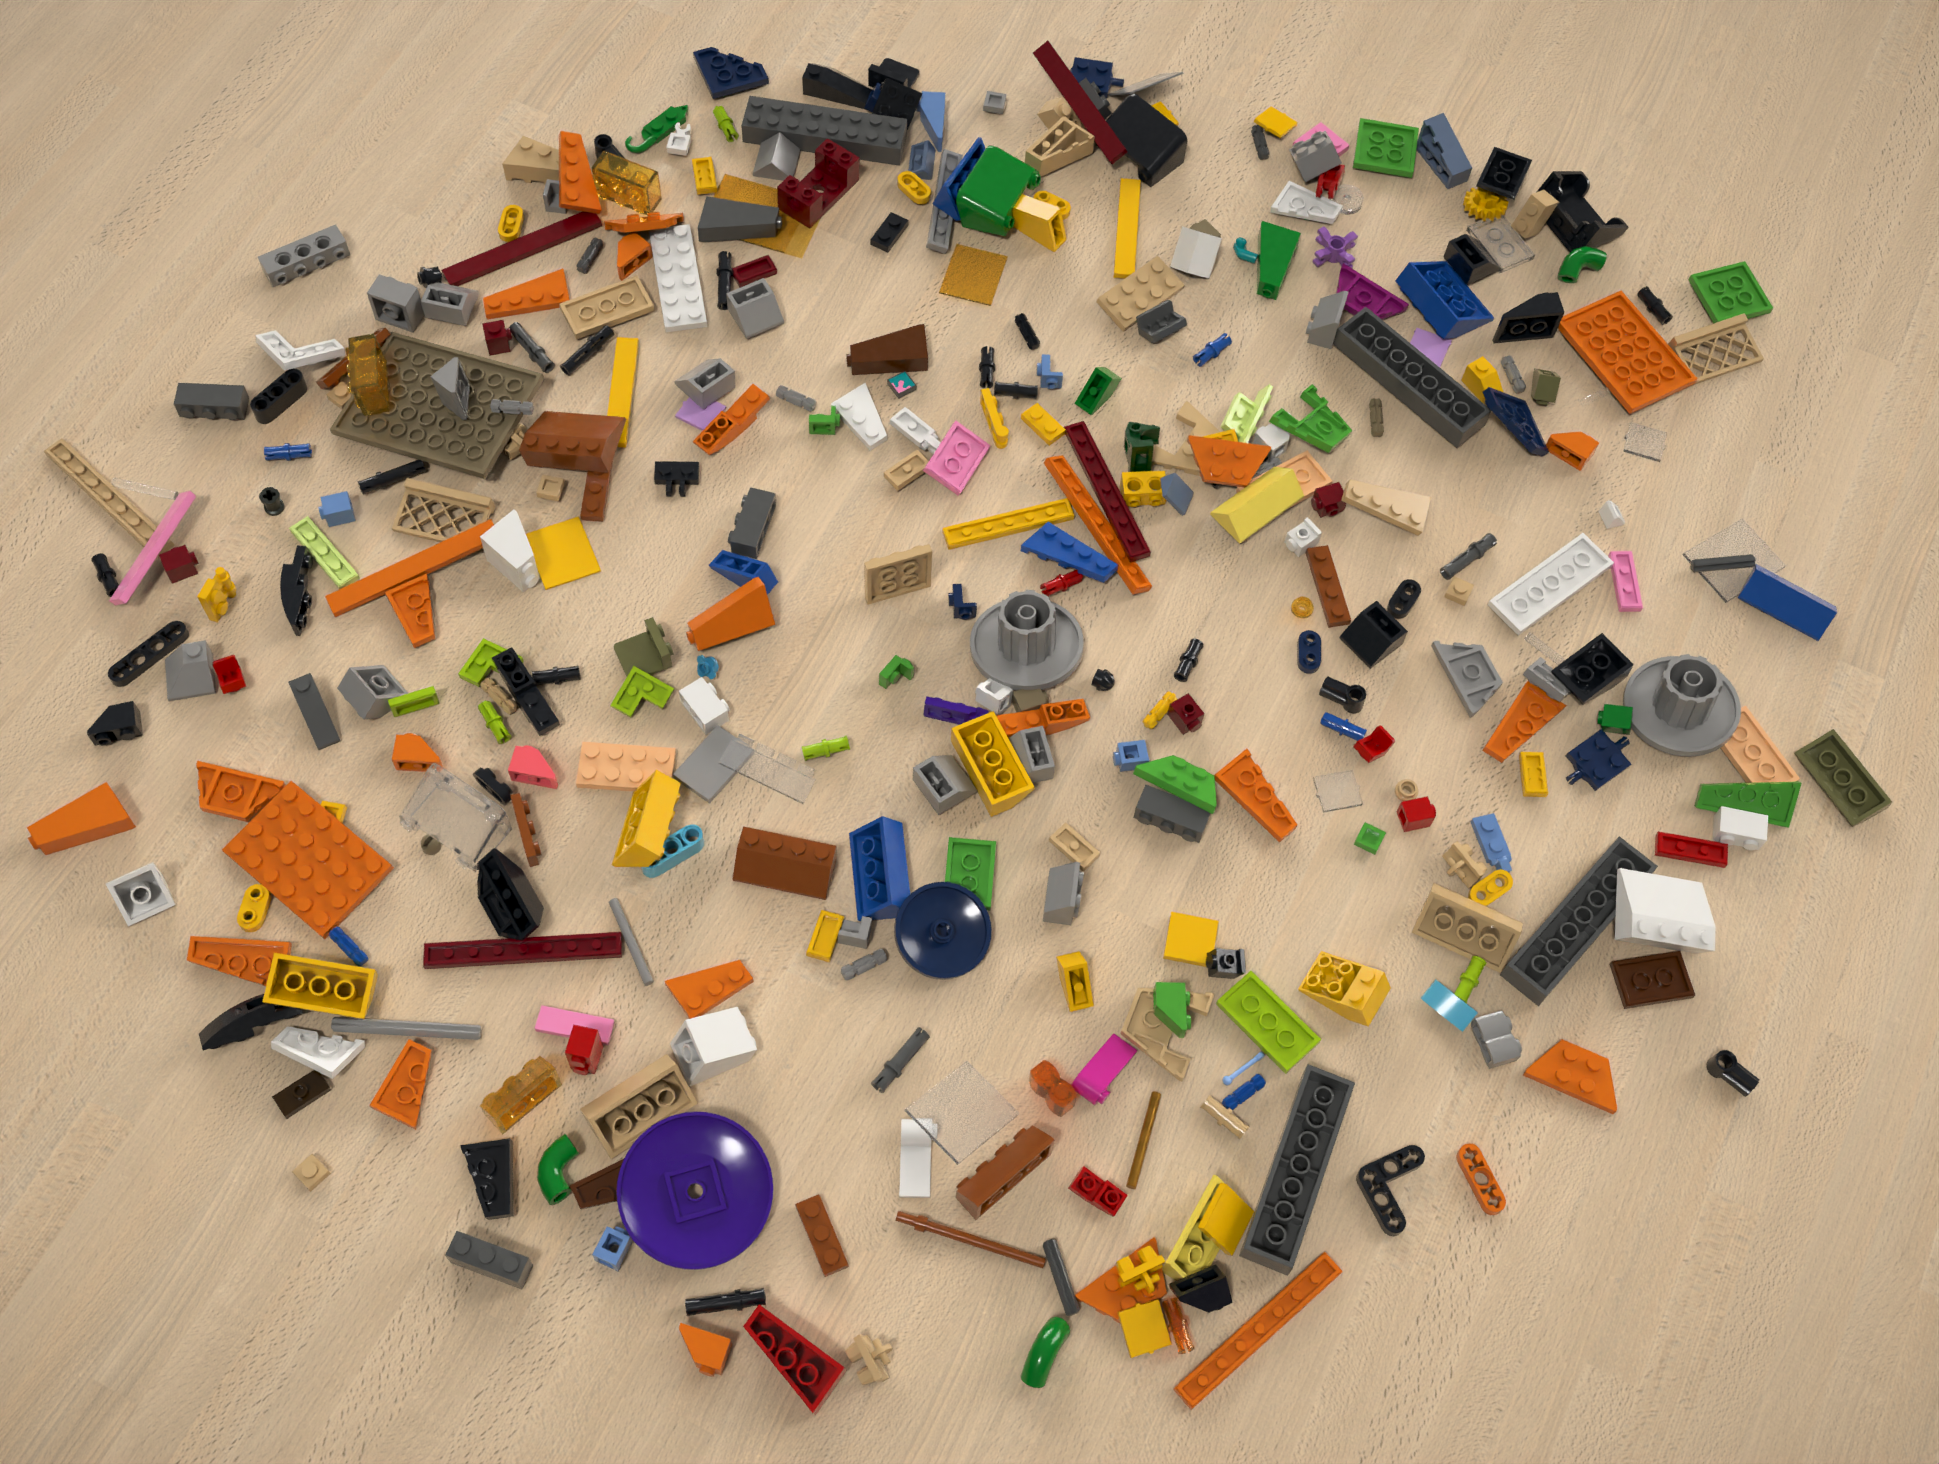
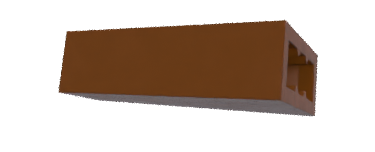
M919 324L850 345V354H846L847 367H851L852 375L928 371L925 325Z

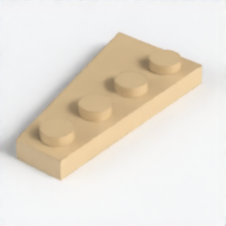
M1350 479L1345 485L1341 501L1419 536L1423 532L1431 497Z

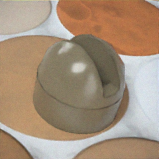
M427 834L421 840V848L425 854L434 855L440 851L441 842L436 835Z

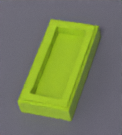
M434 686L388 699V703L393 716L398 717L437 705L439 700Z

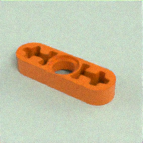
M1474 1144L1463 1145L1457 1152L1456 1159L1478 1203L1486 1214H1499L1506 1205L1503 1192L1481 1150ZM1466 1151L1468 1154L1473 1153L1474 1158L1472 1162L1470 1159L1464 1158ZM1474 1164L1476 1168L1473 1171H1470ZM1475 1174H1484L1488 1180L1487 1185L1481 1186L1477 1184L1474 1179ZM1490 1187L1492 1188L1489 1194L1488 1192H1486L1484 1195L1482 1194V1192L1488 1190ZM1490 1197L1492 1200L1497 1199L1498 1204L1496 1208L1494 1205L1489 1206L1488 1201Z

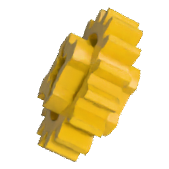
M1472 187L1470 192L1467 191L1463 201L1464 211H1469V216L1475 215L1476 220L1481 218L1483 221H1486V218L1494 221V217L1501 219V215H1505L1509 203L1507 197L1479 187L1477 189Z

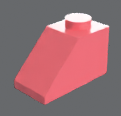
M528 745L523 747L515 746L508 768L511 781L557 789L556 776L540 751Z

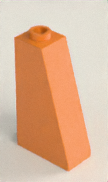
M759 577L753 578L687 623L689 631L686 632L690 645L694 644L697 650L700 651L775 625L764 583Z
M105 782L28 826L27 829L31 834L28 840L35 850L40 848L45 855H49L132 830L136 826L109 784Z

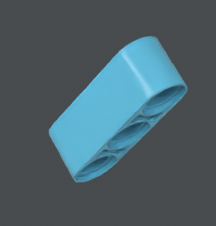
M690 824L668 836L663 844L665 848L663 856L659 861L655 860L657 862L655 865L641 867L643 874L649 878L658 877L700 852L704 847L701 828ZM690 837L698 838L696 841L693 842L687 840ZM669 849H677V852L673 854L667 853Z

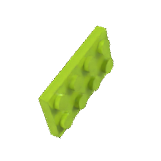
M1252 971L1248 972L1216 1002V1005L1285 1074L1321 1041V1038Z

